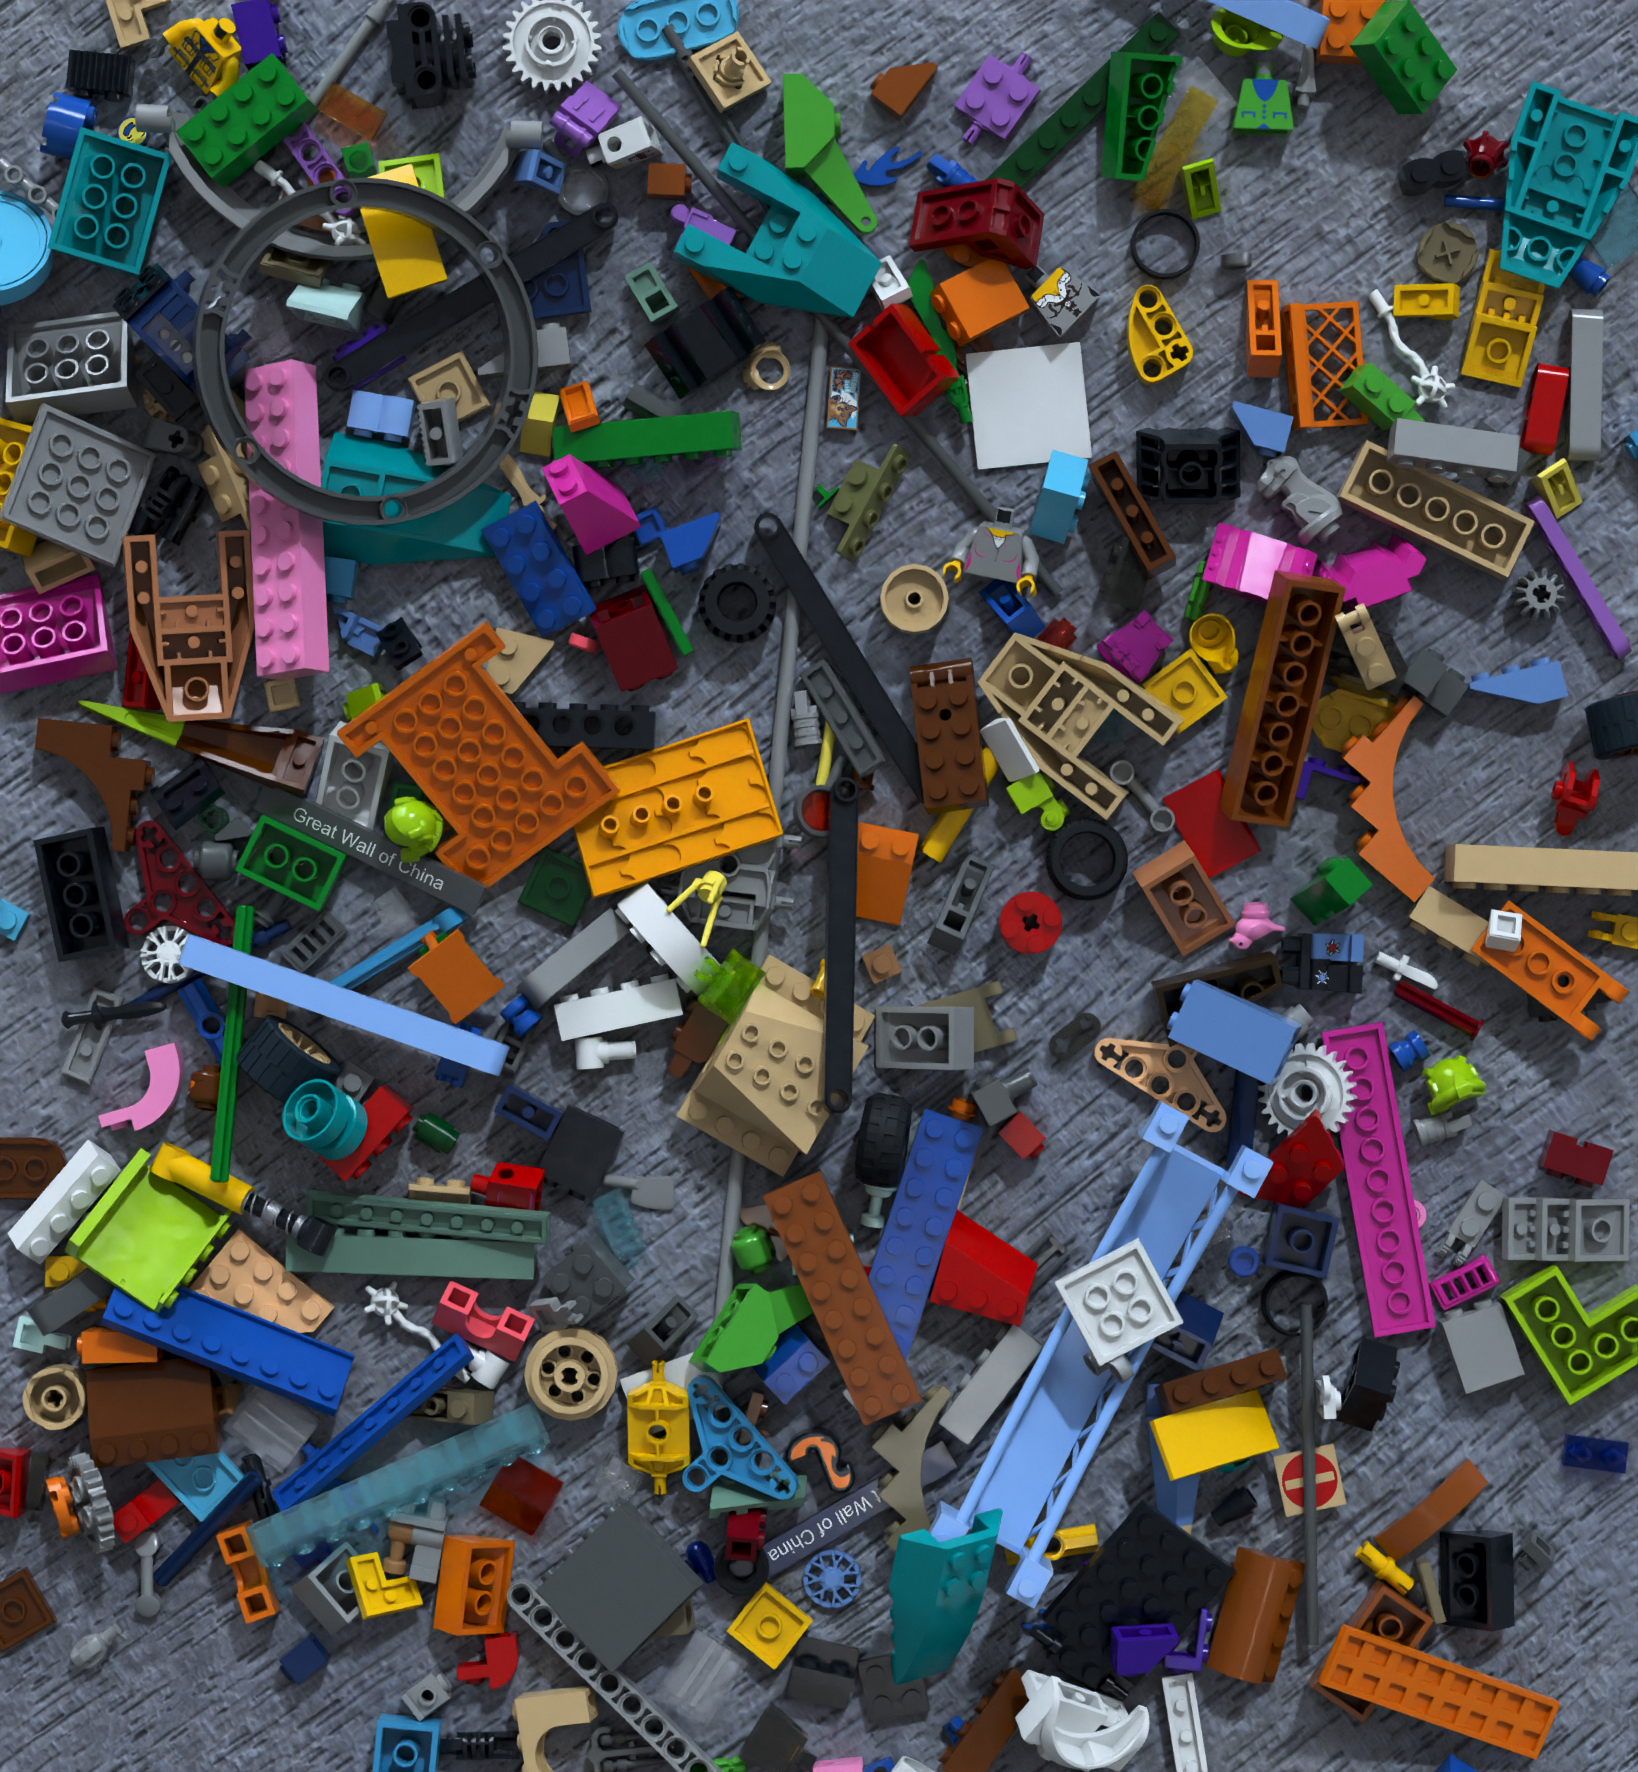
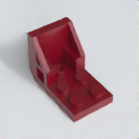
M1001 178L918 192L909 247L914 252L969 243L981 256L1022 269L1036 268L1045 214L1015 182Z

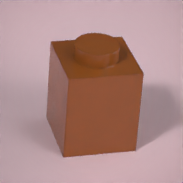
M648 163V199L685 201L686 192L692 191V174L687 173L686 164Z

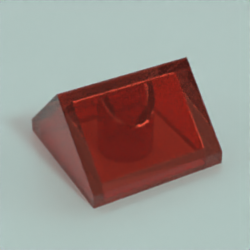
M510 1451L479 1505L533 1536L564 1482Z

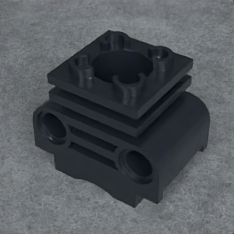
M425 2L397 4L398 20L386 21L387 37L393 50V59L390 67L392 84L394 87H397L398 95H406L407 99L411 98L412 110L434 108L445 102L448 93L447 76L454 90L460 89L459 75L466 89L472 88L471 79L477 78L475 61H472V53L468 52V48L474 47L469 22L464 23L460 13L454 14L456 27L454 29L449 16L442 15L443 30H441L434 10ZM429 21L426 26L418 27L421 22ZM435 83L431 89H423L426 84Z

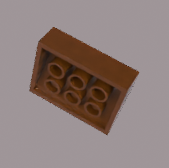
M184 1357L161 1359L158 1362L127 1363L85 1370L89 1435L95 1468L219 1453L223 1445V1436L212 1368Z

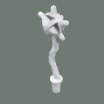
M262 160L257 162L254 170L269 180L271 186L274 187L278 184L287 195L296 192L288 181L282 177L283 171H276ZM330 212L320 215L328 221V223H323L322 227L331 231L332 237L335 240V246H347L355 243L358 245L366 244L360 238V233L366 231L365 226H358L349 217L345 218L338 215L337 219Z
M1378 289L1374 290L1367 297L1378 311L1377 317H1384L1388 323L1389 335L1394 347L1403 356L1408 357L1419 370L1421 378L1411 377V381L1418 385L1419 398L1415 401V404L1420 406L1424 402L1438 403L1442 409H1446L1448 405L1444 400V396L1448 390L1455 389V384L1446 383L1442 377L1438 376L1437 366H1432L1431 373L1429 374L1424 361L1419 355L1411 351L1400 340L1395 317L1391 312L1393 306L1387 304Z
M392 1281L388 1288L385 1287L375 1290L370 1285L365 1288L372 1296L371 1305L364 1308L365 1313L374 1311L377 1315L383 1316L387 1326L392 1324V1316L408 1332L418 1334L427 1339L434 1351L441 1346L439 1339L434 1336L433 1332L406 1320L398 1310H407L408 1304L400 1302L399 1296L395 1292L397 1282ZM463 1368L454 1376L465 1384L471 1378V1373L466 1368Z

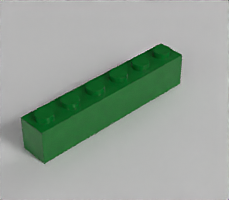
M734 411L603 422L572 433L569 426L553 427L554 461L570 454L584 464H595V468L598 469L612 468L613 462L624 461V466L643 465V459L654 458V463L673 462L672 456H683L686 461L702 459V454L713 453L714 458L732 457V451L742 450L739 413Z

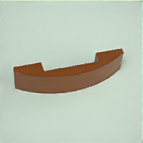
M1467 1458L1445 1477V1481L1400 1519L1396 1518L1374 1539L1391 1558L1397 1561L1449 1522L1489 1482Z

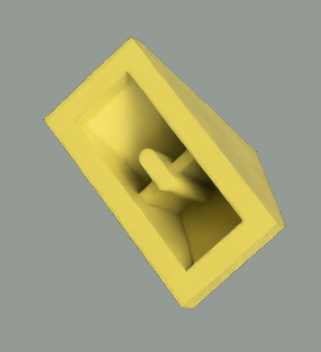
M534 391L527 418L521 429L520 452L551 457L553 445L552 429L556 427L560 403L559 395Z
M1564 458L1530 479L1556 519L1582 503L1569 465Z

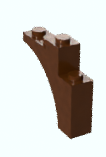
M38 718L35 749L44 750L66 759L92 781L99 791L109 814L112 827V850L130 852V846H135L136 828H132L133 815H138L140 798L135 797L136 791L148 792L149 786L154 785L155 768L151 767V761L115 757V751H120L121 733H117L118 727Z

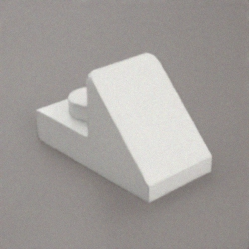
M890 255L879 260L882 265L870 286L883 311L891 304H901L913 297L909 285Z

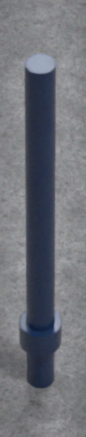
M284 919L267 929L262 927L253 932L251 951L258 947L262 949L272 944L271 940L291 930L292 927L289 921ZM194 970L183 981L172 984L164 983L127 1004L147 1001L157 1002L207 974Z

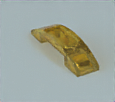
M1194 86L1190 87L1152 154L1144 181H1138L1131 197L1155 210L1160 209L1174 184L1175 178L1219 100Z

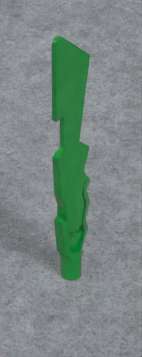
M921 259L918 261L907 283L913 295L910 299L932 339L941 350L937 355H945L958 373L957 356L948 331L942 329L937 312L932 305V297L929 293L934 289V285L927 265ZM961 375L946 390L947 401L956 408L961 424L965 425L974 420L968 405L969 397L964 376Z

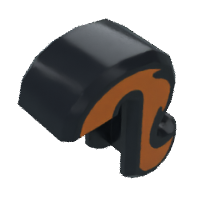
M822 1427L809 1428L796 1433L790 1439L785 1450L786 1462L815 1451L830 1490L836 1493H845L852 1488L855 1481L853 1465L850 1462H846L844 1465L839 1464L842 1449L839 1439L832 1431Z

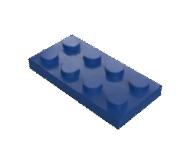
M536 500L481 530L542 638L597 609Z

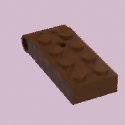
M972 658L911 666V691L924 806L927 814L989 806ZM951 714L949 720H942L943 715Z

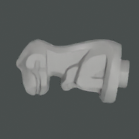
M1290 456L1270 459L1266 463V469L1256 484V490L1265 499H1272L1280 491L1284 493L1286 498L1281 502L1280 507L1282 510L1290 512L1294 522L1301 529L1298 534V540L1302 545H1308L1315 539H1318L1322 544L1341 528L1336 522L1345 514L1343 505L1333 494L1303 475L1295 458Z

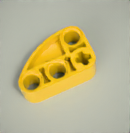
M1144 285L1137 290L1129 310L1127 347L1137 378L1141 383L1149 386L1158 384L1184 369L1193 357V348L1160 290L1153 285ZM1142 294L1152 295L1155 299V306L1152 308L1143 307L1139 302V297ZM1160 320L1168 322L1171 332L1167 335L1158 334L1155 330V323ZM1172 348H1176L1177 351L1183 350L1185 352L1184 356L1182 357L1184 361H1181L1179 358L1173 359L1171 357V355L1174 352ZM1149 362L1156 364L1159 367V375L1154 378L1146 376L1143 366Z

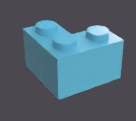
M1056 450L1052 451L1029 534L1065 544L1068 532L1074 534L1079 518L1078 515H1074L1075 509L1082 510L1091 476L1090 473L1086 472L1087 459Z

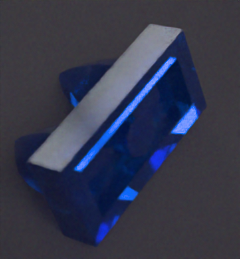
M1565 1433L1562 1465L1625 1474L1629 1443L1627 1441Z

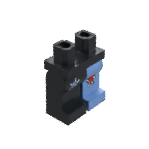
M1297 933V936L1281 938V954L1296 955V967H1280L1282 983L1295 986L1296 989L1362 994L1363 966L1331 964V961L1363 962L1364 934Z

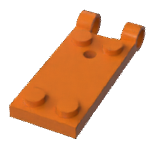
M1506 900L1499 909L1500 911L1522 914L1521 941L1517 950L1511 952L1486 947L1485 941L1488 925L1469 950L1561 1018L1580 1035L1592 1042L1601 1028L1580 1012L1598 989L1618 1004H1621L1629 990L1511 901ZM1561 975H1565L1569 979L1566 987L1558 985L1557 980Z

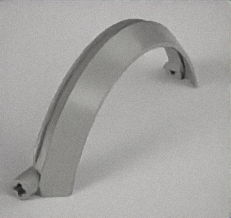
M137 104L135 115L137 132L163 134L169 151L183 175L197 193L220 216L240 230L260 213L240 198L228 185L222 188L217 184L176 133L180 127L190 120L188 114L172 111L170 105ZM511 120V127L503 129L497 145L480 172L450 202L469 215L475 211L504 178L520 149L543 148V121ZM291 227L269 244L285 252L315 259L352 261L375 258L368 236L360 237L366 242L364 245L355 243L347 246H335V240L332 236L318 235ZM433 230L435 238L440 236L439 233Z

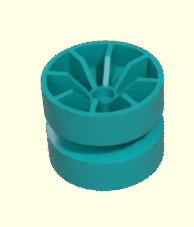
M322 1079L309 1080L297 1087L288 1098L282 1117L284 1129L291 1138L327 1160H338L351 1154L362 1142L368 1125L367 1113L364 1107L358 1101Z

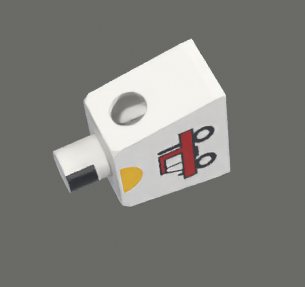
M642 116L598 134L600 145L586 150V155L592 168L607 162L614 169H619L663 154L655 127ZM621 144L620 150L617 151V147Z

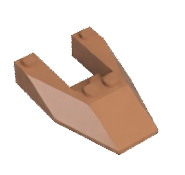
M250 530L216 532L220 594L159 597L155 535L122 537L129 628L167 722L231 718L255 628Z

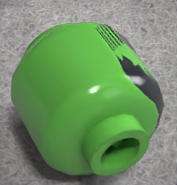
M751 1225L734 1234L735 1239L730 1247L739 1268L742 1270H752L754 1274L767 1270L770 1267L769 1262L776 1254L768 1232L765 1229L757 1228L756 1225Z

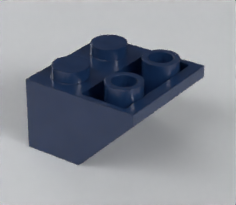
M1181 1291L1174 1304L1184 1323L1157 1336L1150 1348L1200 1372L1213 1346L1224 1313Z

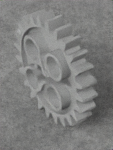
M86 1452L71 1456L69 1461H67L69 1467L67 1468L69 1475L67 1477L69 1482L68 1489L76 1509L75 1514L84 1538H87L88 1546H91L92 1551L96 1554L112 1550L113 1546H115L113 1540L115 1539L113 1532L115 1529L113 1525L114 1516L110 1503L106 1498L107 1492L104 1489L101 1474L98 1468H95L93 1459L91 1460L89 1454L86 1455Z

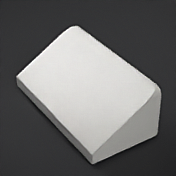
M997 718L980 730L981 735L1009 782L1017 781L1039 771V767L1010 718Z

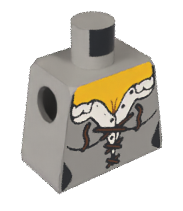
M1037 264L1036 268H1032L1024 277L1036 289L1028 302L1057 341L1082 318L1101 296L1098 291L1062 267L1057 268L1049 276Z

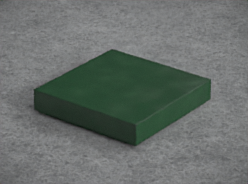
M545 846L542 848L517 902L574 928L591 893L583 864Z

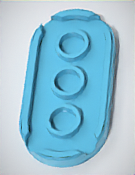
M637 0L631 3L621 15L617 27L618 38L624 51L632 58L642 62H656L676 56L675 49L671 47L662 32L665 26L673 24L674 31L680 36L686 49L690 48L694 52L705 49L733 34L739 21V9L736 0Z

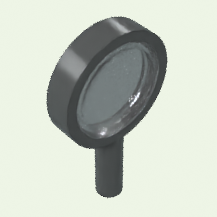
M551 139L543 143V149L547 155L567 164L561 192L557 194L560 205L567 213L577 217L599 203L608 202L610 194L609 184L602 171L597 167L592 168L590 164L571 166Z

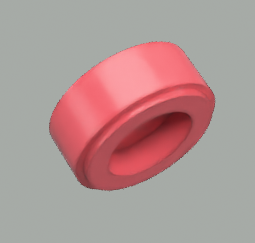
M571 633L568 641L570 646L592 654L597 653L600 647V642L575 633Z

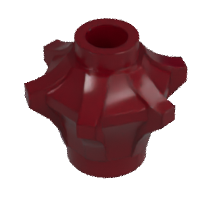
M1483 131L1482 136L1473 140L1466 138L1463 142V146L1467 150V157H1465L1466 165H1468L1470 174L1476 178H1487L1495 169L1505 168L1508 164V160L1504 157V150L1508 147V143L1506 140L1497 141L1494 137L1489 136L1488 131Z

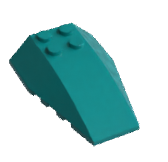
M1532 81L1510 144L1499 269L1559 289L1582 254V251L1597 231V228L1613 207L1620 193L1630 181L1638 158V117L1624 112H1620L1616 116L1561 97V90Z
M1000 1508L976 1514L971 1534L940 1543L926 1529L899 1535L889 1583V1596L893 1599V1606L890 1607V1618L894 1621L891 1640L895 1643V1650L892 1651L893 1683L896 1686L946 1671L962 1648L976 1619L986 1589L1003 1511Z

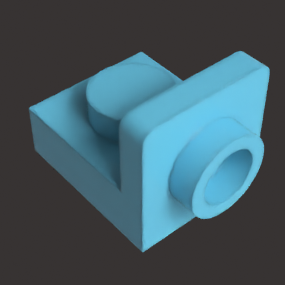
M0 897V934L13 941H17L31 913Z

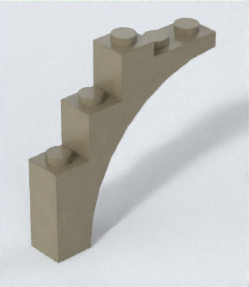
M943 1382L938 1386L932 1384L922 1395L924 1402L917 1410L912 1407L901 1419L903 1423L901 1427L891 1419L887 1425L884 1422L879 1424L871 1434L873 1438L871 1447L896 1468L894 1472L891 1470L887 1471L878 1482V1485L881 1486L878 1489L879 1496L903 1516L901 1520L895 1518L885 1530L888 1534L885 1537L886 1544L895 1552L899 1535L921 1529L928 1531L931 1526L924 1506L921 1488V1469L927 1436L939 1411L952 1395L951 1389Z

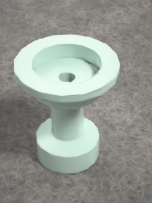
M863 1184L865 1185V1191L871 1195L868 1212L861 1213L860 1224L873 1228H883L885 1217L880 1215L883 1198L890 1197L893 1191L898 1190V1185L891 1188H883Z

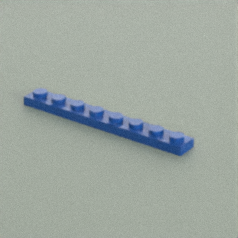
M455 1333L274 1489L272 1494L281 1513L290 1518L470 1363L474 1356L464 1338Z

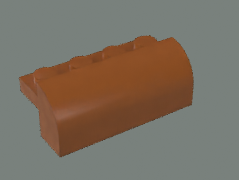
M1238 1546L1233 1564L1236 1572L1228 1582L1206 1666L1239 1680L1261 1684L1262 1682L1274 1683L1303 1579L1305 1563L1295 1559L1276 1557L1259 1549Z

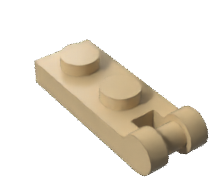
M1364 603L1355 606L1356 610L1345 615L1342 612L1334 617L1367 690H1370L1397 677ZM1362 622L1361 626L1351 630V625Z

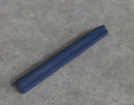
M249 1471L153 1573V1579L159 1586H167L263 1484L264 1480L257 1471Z

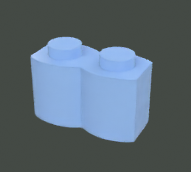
M353 390L347 427L354 430V436L372 438V433L384 435V441L402 444L403 439H411L417 403L411 399Z

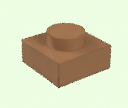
M890 943L862 955L874 984L902 972Z

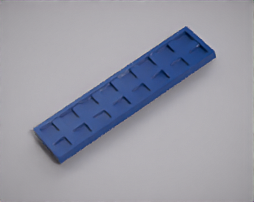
M924 1108L868 1275L905 1360L907 1359L984 1129L983 1127Z

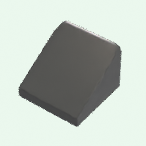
M234 818L215 834L214 838L216 841L247 838L252 836L253 831L242 818Z

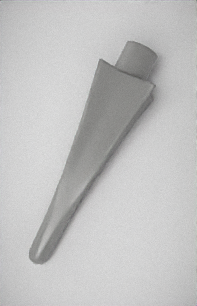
M1305 45L1299 74L1292 97H1298L1297 107L1303 109L1309 108L1310 99H1314V94L1316 93L1314 48Z

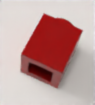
M1019 1110L997 1130L998 1134L1023 1160L1027 1156L1033 1159L1045 1147L1042 1142L1046 1138Z

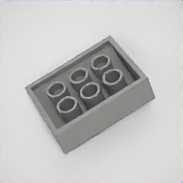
M117 311L8 326L5 403L17 423L35 421L40 405L43 403L71 416L135 408L138 406V378L134 375L137 370L132 328L122 319Z

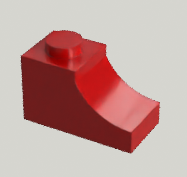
M158 1479L113 1513L115 1531L126 1544L181 1501Z

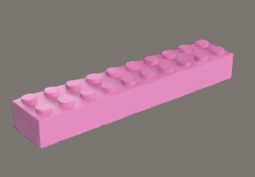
M290 359L244 370L247 428L264 450L285 469L299 478L321 487L316 366ZM247 443V458L249 459L252 454V448ZM248 479L257 677L287 680L330 672L323 520L284 505Z

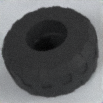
M876 1093L866 1100L855 1161V1175L862 1184L891 1188L900 1183L907 1154L912 1115V1104L904 1097Z

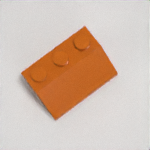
M444 1535L433 1628L456 1636L504 1633L508 1605L507 1592L510 1588L515 1541L476 1535Z

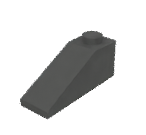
M966 853L931 932L928 944L956 955L995 867L994 864Z

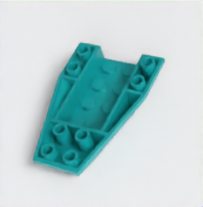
M334 432L325 458L321 488L353 496H386L421 486L440 476L450 467L445 465L427 466L425 464L427 461L424 458L425 456L397 443ZM482 482L460 500L418 519L382 525H353L323 520L324 556L356 560L357 562L371 565L496 557L481 530L509 515L512 495ZM392 500L388 501L384 506V512L387 517L394 518L398 513V506Z

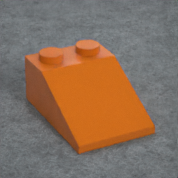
M858 822L856 917L900 925L919 834Z

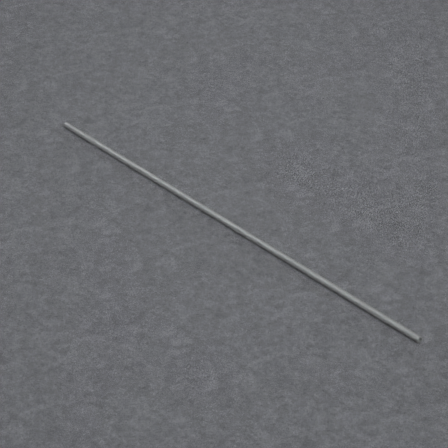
M827 206L841 220V213L834 206ZM816 317L793 541L805 561L807 557L829 332ZM789 588L787 592L768 781L779 820L801 608ZM770 915L759 931H753L748 988L766 958ZM731 1148L714 1320L732 1294L736 1259L730 1246L735 1239L734 1234L739 1231L746 1156ZM724 1372L716 1373L723 1390ZM721 1409L714 1411L715 1417L720 1420ZM715 1449L712 1452V1460L714 1461V1463L716 1460L717 1449ZM699 1469L698 1485H702L706 1478L704 1472ZM713 1482L706 1489L697 1492L696 1497L711 1499Z

